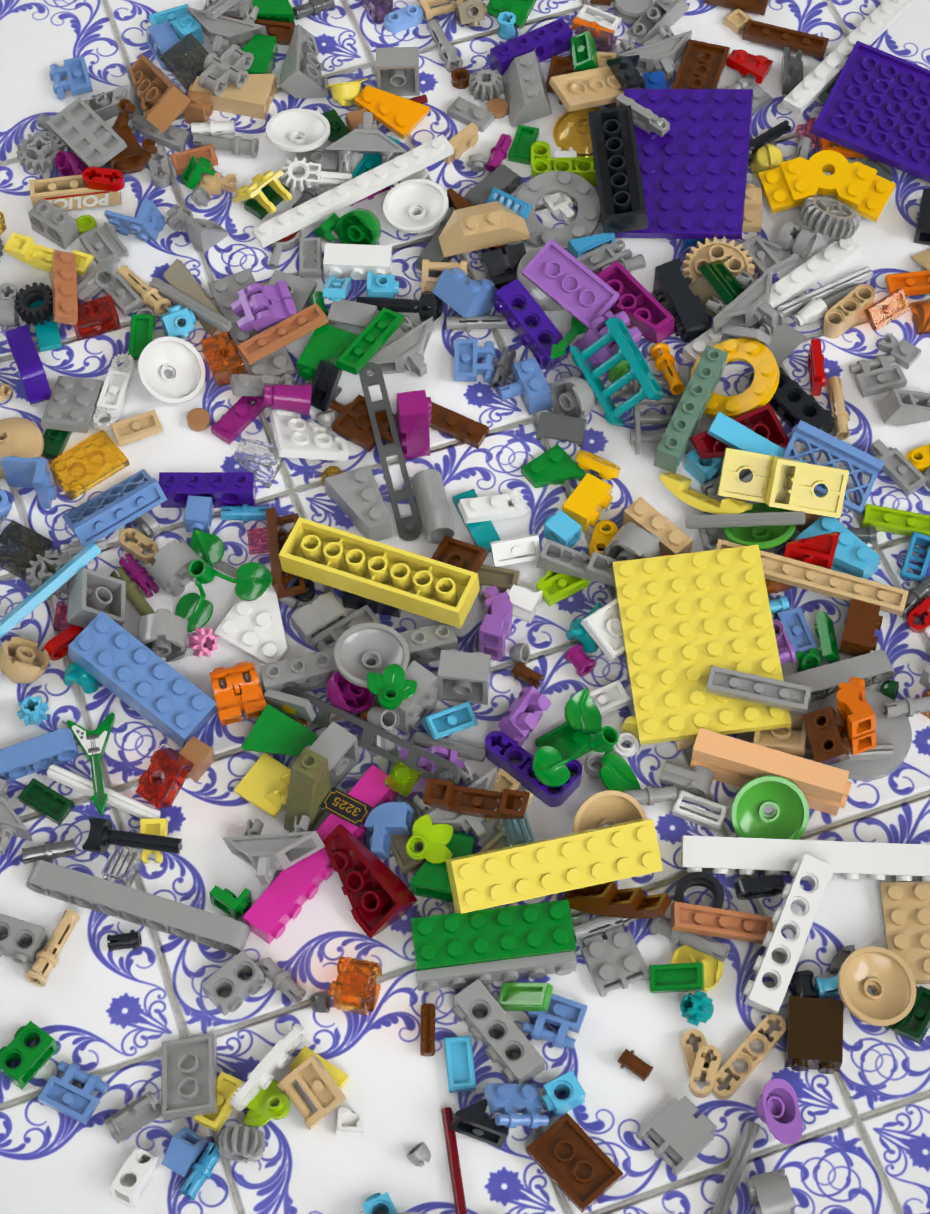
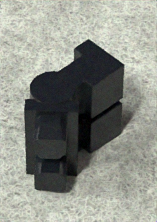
M524 242L479 254L478 257L483 265L486 279L492 281L495 284L494 287L498 290L517 279V267L521 258L526 254Z

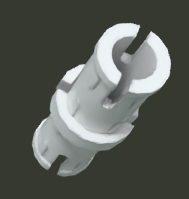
M234 120L191 122L192 137L194 133L213 136L235 134Z

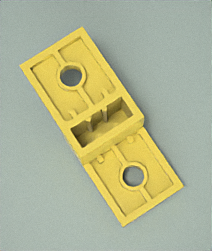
M725 448L717 495L761 502L770 507L840 518L849 470L804 463L791 458ZM743 469H749L752 473L751 479L747 482H742L739 479V473ZM817 484H825L827 491L825 495L817 497L814 494V487Z

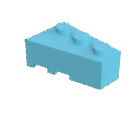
M821 516L794 539L799 540L832 532H840L832 566L847 572L849 575L869 579L877 572L881 556L834 517Z

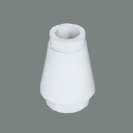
M821 298L812 299L797 314L793 315L795 323L801 327L824 319L828 308Z

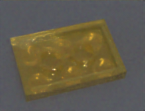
M103 429L48 462L54 481L71 501L130 465L129 459Z

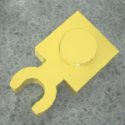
M166 818L141 819L140 833L167 837L168 820ZM144 850L141 857L145 864L149 863V856L151 854H156V862L158 864L163 862V854L160 851Z

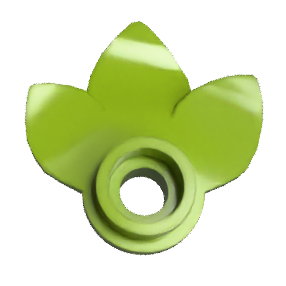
M428 814L421 816L414 822L413 835L406 843L408 855L415 860L426 859L433 864L446 862L445 860L451 859L453 854L446 845L452 838L453 826L443 823L433 825ZM423 843V850L417 852L416 845Z
M273 1079L267 1089H261L246 1106L249 1111L243 1118V1125L261 1127L266 1125L271 1119L280 1120L287 1116L290 1109V1101L278 1088L277 1084L279 1082Z

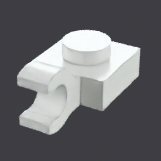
M558 192L543 197L544 204L554 217L561 214L567 226L575 220L572 217L575 214L571 209L573 202L567 194Z

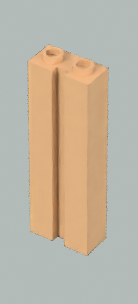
M702 728L699 729L692 751L690 767L704 766L714 772L713 780L741 788L748 781L759 776H781L792 781L801 789L806 797L809 808L837 816L839 807L845 808L852 782L847 781L850 771Z

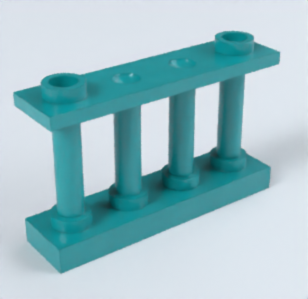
M611 317L605 321L609 328L607 330L608 333L584 350L576 346H571L569 349L573 354L571 356L573 362L582 370L604 409V417L607 422L614 426L623 427L626 424L621 417L622 414L645 398L659 401L665 397V394L622 319ZM612 340L616 341L619 346L618 352L594 369L588 358ZM622 360H627L630 365L629 372L605 388L599 377ZM633 379H638L642 386L640 391L616 407L610 396Z

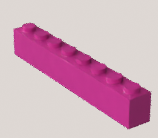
M372 765L350 790L348 795L371 806V812L383 803L395 801L398 796L396 791L397 781ZM331 813L316 832L323 842L338 825L342 824L354 837L361 841L367 832L364 825L368 815L360 827H357ZM325 847L291 867L282 870L243 916L244 923L251 928V932L269 945L274 939L282 936L286 929V924L291 919L297 918L302 910V905L307 899L311 900L318 892V886L323 880L327 881L334 873Z

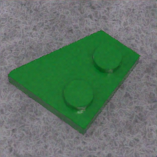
M558 444L521 467V474L534 488L546 487L550 484H564L565 480L578 478V481H582L586 475Z

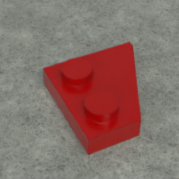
M733 49L726 65L739 71L744 76H748L749 73L756 77L755 82L762 84L772 69L773 61L762 55L755 56L748 54L745 50Z
M840 532L787 542L784 557L831 569Z

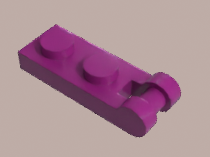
M242 396L211 427L212 434L230 445L266 408L262 407L263 397ZM252 401L256 402L254 406L250 404Z

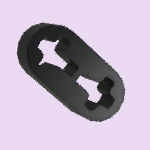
M781 875L747 878L734 884L736 896L739 900L776 896L782 894L785 887Z

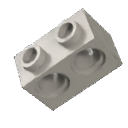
M44 199L28 212L32 230L64 250L79 237L76 219Z
M0 913V935L8 934L5 939L0 940V957L2 955L11 957L13 961L22 965H26V963L34 964L36 953L43 949L48 938L44 927ZM24 942H32L30 946L21 948Z
M242 950L201 985L207 998L225 1016L229 1012L238 1010L243 1004V1000L249 995L257 994L263 988L265 978L263 971ZM244 973L252 974L247 980L239 978ZM223 990L231 991V994L227 997L219 996V993Z

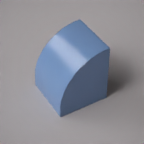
M184 1127L172 1136L161 1164L185 1178L192 1170L193 1163H197L208 1140Z

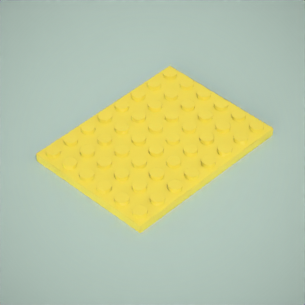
M759 545L613 562L612 567L640 745L697 738L700 728L728 735L791 727L792 722L789 710L706 692L711 666L784 681Z

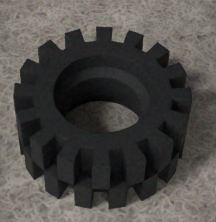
M36 282L32 283V287L27 284L25 285L26 290L21 288L19 290L20 294L15 296L17 300H14L15 307L22 321H25L28 325L32 322L33 326H37V322L40 325H44V320L50 322V316L53 317V290L50 286H45L41 282L39 286ZM44 300L43 304L39 307L29 308L33 302Z

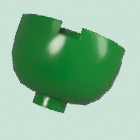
M356 208L349 210L338 219L336 229L339 228L340 235L338 239L341 244L376 245L381 236V225L378 218L366 209Z

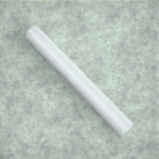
M51 764L47 769L46 773L49 779L90 797L94 795L92 780L55 764ZM103 786L104 793L108 796V805L140 819H159L161 817L160 810Z

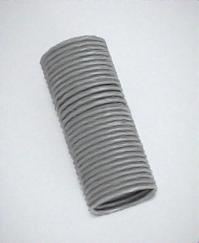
M426 469L416 473L411 481L425 539L430 543L440 544L444 536L453 538L455 535V528L441 474L434 469Z

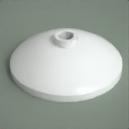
M296 108L279 112L270 118L266 125V137L269 142L278 149L291 153H304L315 150L323 145L330 136L328 120L322 114L309 109Z
M411 179L396 185L388 192L383 202V212L386 221L396 230L405 233H421L434 228L445 218L449 208L445 190L439 184L427 179Z
M171 336L157 338L150 342L140 354L137 366L140 382L144 389L158 401L167 404H181L191 400L201 390L205 380V365L199 352L187 341ZM164 372H168L170 378L165 377Z

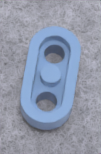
M410 5L390 12L384 17V27L388 32L398 33L417 26L423 21V10L419 6Z

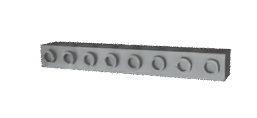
M445 623L399 633L405 639L409 648L408 666L414 660L420 665L440 660L441 650H458V639L454 626ZM335 648L260 665L259 669L264 692L267 689L282 692L287 687H295L303 692L326 687L330 675L337 670L334 661Z

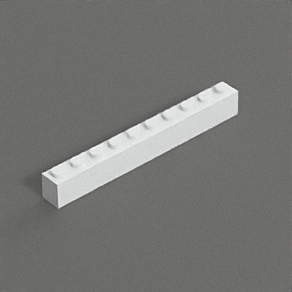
M681 836V867H687V873L702 872V868H713V874H728V869H739V875H754L755 870H765V876L781 875V871H791L795 860L800 861L804 854H807L835 866L830 878H833V873H843V879H859V874H869L870 880H885V875H896V881H911V876H922V882H930V845Z

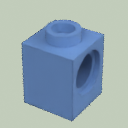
M188 495L184 514L186 532L193 533L197 529L210 534L214 514L212 497Z

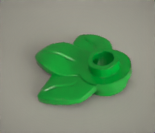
M398 664L389 665L382 675L375 672H369L367 675L369 691L378 696L379 704L386 710L396 709L402 704L403 700L411 698L416 693L417 682L409 679L405 680L404 670ZM386 695H393L394 697L389 698Z

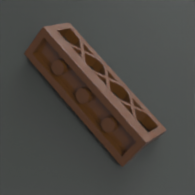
M275 507L266 509L270 566L273 576L272 586L278 598L306 593V579L282 571L279 553L293 529L292 527L289 532L282 530V525L294 522L295 526L299 515L295 513L279 517ZM293 577L299 580L300 586L287 588V584Z

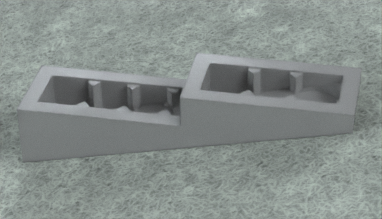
M547 539L536 568L615 586L612 565L613 562H618V560L596 551L593 552L592 556Z

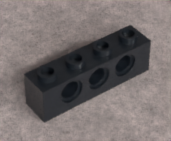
M779 366V384L775 394L767 404L770 403L774 412L792 429L802 420L830 434L835 420L830 411L820 406L812 395H808L799 383L793 381ZM754 373L750 376L749 387L754 380Z

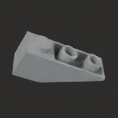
M655 0L626 33L638 44L642 45L658 35L657 31L661 26L666 30V25H669V27L674 25L689 9V6L685 0Z
M131 83L84 100L104 121L115 116L118 117V114L122 112L118 107L121 99H127L130 101V104L135 106V111L132 114H128L129 120L133 119L136 114L141 116L144 114L140 104L142 102L141 98L138 97L137 89Z

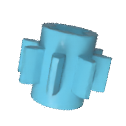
M27 695L23 702H18L21 710L17 712L19 719H24L25 726L31 724L38 727L43 720L48 719L45 712L49 708L47 703H42L41 696L30 697Z

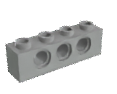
M479 979L453 997L454 1008H452L454 1015L460 1022L464 1020L470 1027L468 1031L476 1042L481 1041L486 1047L485 1053L493 1063L496 1061L503 1068L501 1070L503 1076L510 1084L513 1082L515 1084H526L545 1070V1060ZM477 1011H484L487 1015L484 1018H476L473 1014ZM499 1031L503 1036L499 1039H494L490 1036V1033ZM514 1051L517 1052L520 1055V1057L515 1060L509 1059L506 1056V1054Z

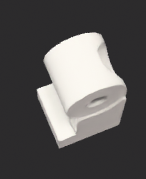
M136 1147L110 1185L112 1197L134 1208L139 1200V1194L156 1168L158 1157Z

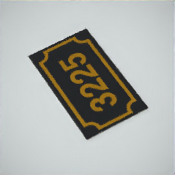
M335 787L331 788L319 806L357 827H360L372 809L371 806Z

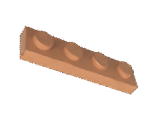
M54 250L52 254L53 322L76 326L78 321L76 254Z
M315 303L237 345L246 362L251 365L328 323V319L318 304Z
M676 901L670 905L671 930L757 944L763 943L767 931H773L772 917Z

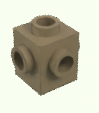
M463 0L462 3L454 4L458 25L468 24V27L479 26L480 21L485 20L487 7L485 2L482 3V0Z

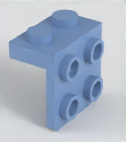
M145 198L136 218L105 210L104 213L105 217L109 220L108 223L114 226L117 233L128 236L129 233L144 242H147V240L156 242L159 232L165 226V217L152 200Z
M2 457L0 464L8 486L35 488L41 509H51L52 500H56L57 487L48 460L39 457Z

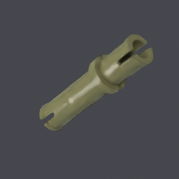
M116 568L121 577L115 571H112L111 577L126 581V598L140 617L156 613L138 590V584L129 578L124 568Z

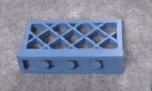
M800 420L792 429L791 438L782 457L800 461V457L809 455L812 464L818 465L814 453L820 451L825 454L828 462L819 465H830V467L836 468L835 463L842 462L846 464L849 470L848 476H851L855 488L845 491L843 507L860 515L863 512L876 477L882 470L885 462ZM796 440L804 443L806 452L797 454L794 447ZM860 472L870 476L868 483L861 486L856 476ZM817 484L814 487V492L821 496L825 495L827 491L825 484ZM857 491L860 498L859 505L850 502L849 493Z
M142 469L69 511L62 517L85 548L92 541H98L165 502L167 498L158 481L152 478L145 469Z

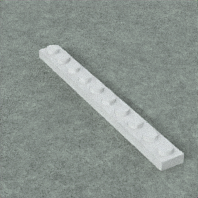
M884 0L783 99L782 106L800 115L839 77L856 42L860 41L870 46L911 6L912 0Z
M442 134L251 228L253 235L262 248L453 155L454 149Z
M851 238L837 239L771 286L769 304L776 310V307L795 299L859 254L861 246ZM759 320L753 325L745 326V328H754L762 321ZM711 327L684 346L682 353L695 364L696 360L702 355L706 345L713 347L731 338L721 332L713 334V327Z

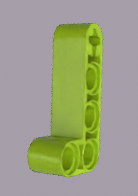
M538 141L532 144L530 161L531 179L545 172L566 171L581 176L592 186H597L594 157H551L548 143Z

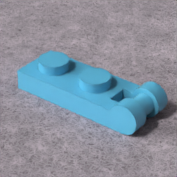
M329 276L323 287V297H329L328 300L341 301L342 298H346L349 290L352 289V277L345 276L342 279L336 278V276Z

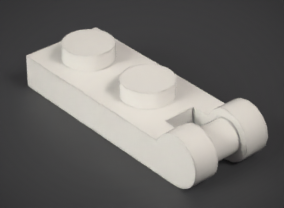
M512 490L507 494L460 499L458 503L466 524L521 517L528 512L526 504L521 501L522 495L519 490Z

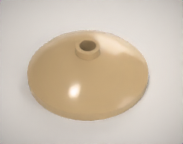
M21 417L0 420V461L2 457L10 456L40 458L44 448V438L35 423ZM0 464V478H5Z
M615 790L601 791L588 797L579 806L574 816L572 832L576 833L600 828L605 824L614 825L647 818L640 803L632 796Z
M877 946L863 947L850 954L840 967L838 973L840 997L849 1012L862 1022L873 1026L893 1025L905 1018L913 1008L916 999L914 976L905 961L894 952ZM867 988H871L874 994H869Z

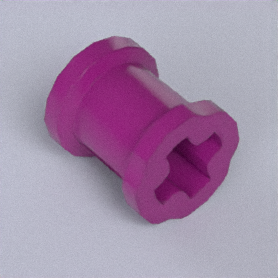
M581 644L571 647L564 656L565 660L571 662L577 669L576 673L579 677L586 676L596 666V662L586 655Z

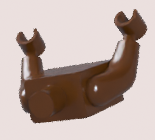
M121 99L118 107L122 112L118 114L112 129L125 141L127 148L103 166L107 165L109 169L119 170L122 174H132L140 172L147 167V163L152 156L151 154L157 153V147L154 146V140L146 138L141 148L128 125V114H132L135 111V106L130 104L129 100Z

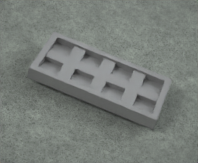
M80 97L46 122L55 135L88 168H100L127 148L125 141Z

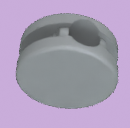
M615 0L614 13L622 18V22L634 24L650 7L653 0Z

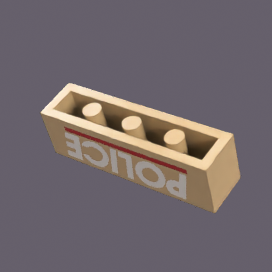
M82 175L29 180L30 197L33 207L42 199L62 211L122 205L121 190L111 192L89 189L85 187Z

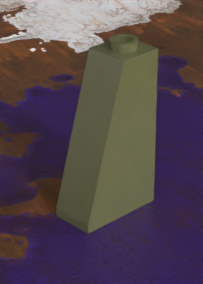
M306 747L291 767L284 829L292 832L296 815L299 820H301L302 815L309 817L311 822L308 831H313L326 811L319 806L331 790L328 759Z

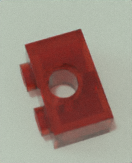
M111 295L78 303V321L76 326L72 325L77 341L121 329L118 313Z
M164 748L157 750L150 759L151 764L148 770L140 777L138 781L139 786L135 791L158 809L171 807L194 766L192 762L174 749ZM162 772L164 773V776H165L164 782H163L162 779H161V773H162Z

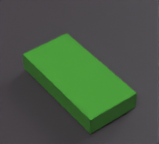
M502 982L497 1002L504 1011H548L553 986L550 983Z

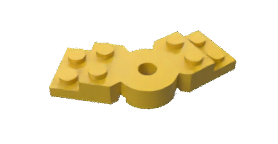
M832 150L817 152L809 160L798 157L780 162L779 167L759 172L757 176L771 214L802 206L808 197L817 196L818 193L821 195H834L835 200L844 202L846 205L851 206L852 209H855L859 215L876 223L896 187V183L878 176V170L858 161L849 164L842 154Z

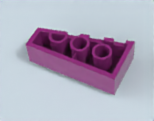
M618 261L597 274L600 279L620 294V298L609 311L613 315L624 311L630 319V325L627 327H637L643 337L655 344L662 342L675 333L674 317Z

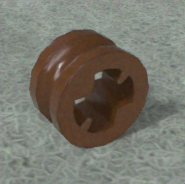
M464 68L455 69L451 74L452 86L456 89L467 88L470 79L469 71Z

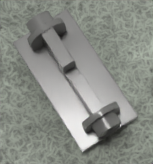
M149 1091L104 1120V1123L116 1142L120 1143L160 1117L161 1106L155 1094Z

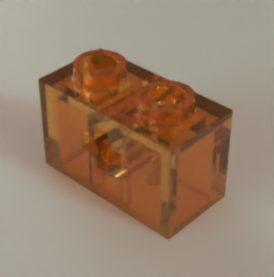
M227 332L201 340L203 355L217 388L230 384L231 374H243L242 370L245 369L241 356L237 357L238 349L234 339H229Z

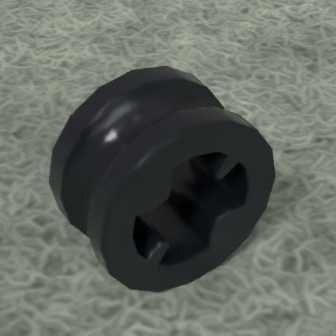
M306 579V589L309 588V592L295 595V598L300 602H309L315 597V584L312 580ZM299 580L294 583L293 587L300 586Z

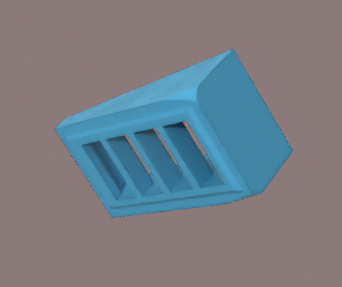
M495 187L492 189L486 202L498 201L516 214L520 205H522L518 215L523 217L525 221L532 208L531 204Z
M603 233L568 241V252L575 258L580 257L600 246L615 242V234Z
M914 531L899 576L921 583L925 578L930 562V536ZM917 544L928 548V550L926 551L914 547V545ZM912 552H915L924 555L925 559L911 554ZM909 560L922 563L923 566L921 567L915 564L909 563ZM907 567L920 571V576L906 572Z

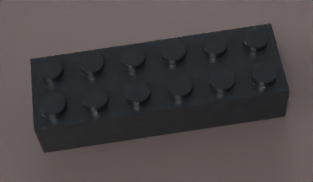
M631 105L588 112L604 233L615 234L647 229V213Z

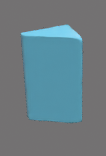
M469 701L428 715L421 720L422 726L433 740L478 725Z

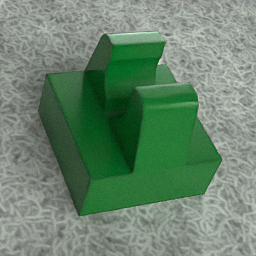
M333 213L312 233L316 237H321L328 243H331L335 240L331 231L335 232L337 236L340 235L339 228L336 229L339 217Z

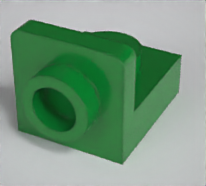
M192 156L180 178L185 187L193 190L195 185L201 181L203 172L214 176L216 171L212 166V162L207 158L200 157L199 159Z
M216 885L209 892L211 904L235 920L241 914H246L251 908V891L247 888L243 890L238 898L226 888L222 890Z

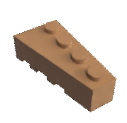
M142 54L131 66L129 72L133 84L138 89L136 93L141 98V107L146 112L144 114L145 119L164 133L177 116L187 108L191 100L158 66Z

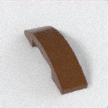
M428 778L423 804L474 817L525 818L530 793L511 789H503V792L456 786L453 781Z

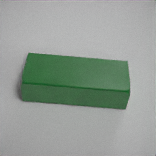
M588 30L571 37L570 43L575 71L599 68L595 39Z

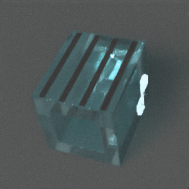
M527 814L522 819H500V830L506 847L534 841V835Z

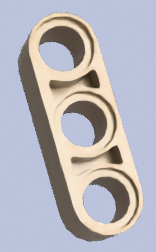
M868 284L857 286L825 313L822 328L825 337L830 339L840 337L871 311L875 297V289Z

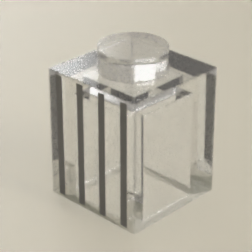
M115 845L102 870L103 878L131 887L142 865L139 853L131 847L125 846L122 848Z

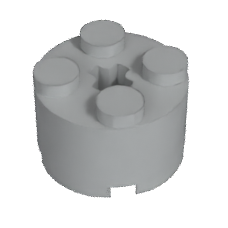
M628 522L617 531L605 548L604 555L618 561L659 557L660 547L658 544L660 540L654 533H648L646 530L637 527L636 524Z
M180 539V543L174 540L162 547L153 557L156 560L153 566L149 563L147 567V572L163 590L177 597L185 590V585L191 581H196L189 574L188 567L193 560L201 558L183 539Z
M164 608L158 609L156 613L139 618L137 639L160 658H166V662L177 661L185 656L188 634L187 619L171 614L170 610Z
M784 1168L751 1176V1179L747 1180V1192L750 1203L757 1204V1207H754L755 1214H794L793 1208L796 1205Z

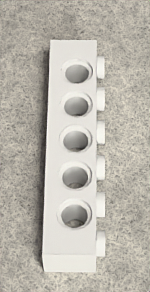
M804 854L800 861L795 860L790 874L794 875L791 884L786 883L781 894V898L785 899L782 908H776L771 920L775 923L772 932L767 931L762 946L766 947L763 956L758 955L752 970L757 972L753 981L749 979L745 986L743 994L747 997L744 1004L767 1014H777L779 1012L835 866L807 854ZM800 881H808L811 884L812 890H803L800 886ZM791 904L799 905L802 908V915L794 914L790 908ZM781 928L790 929L793 933V939L784 938L781 934ZM772 952L781 953L784 962L781 964L774 962ZM762 977H771L774 981V988L764 986Z

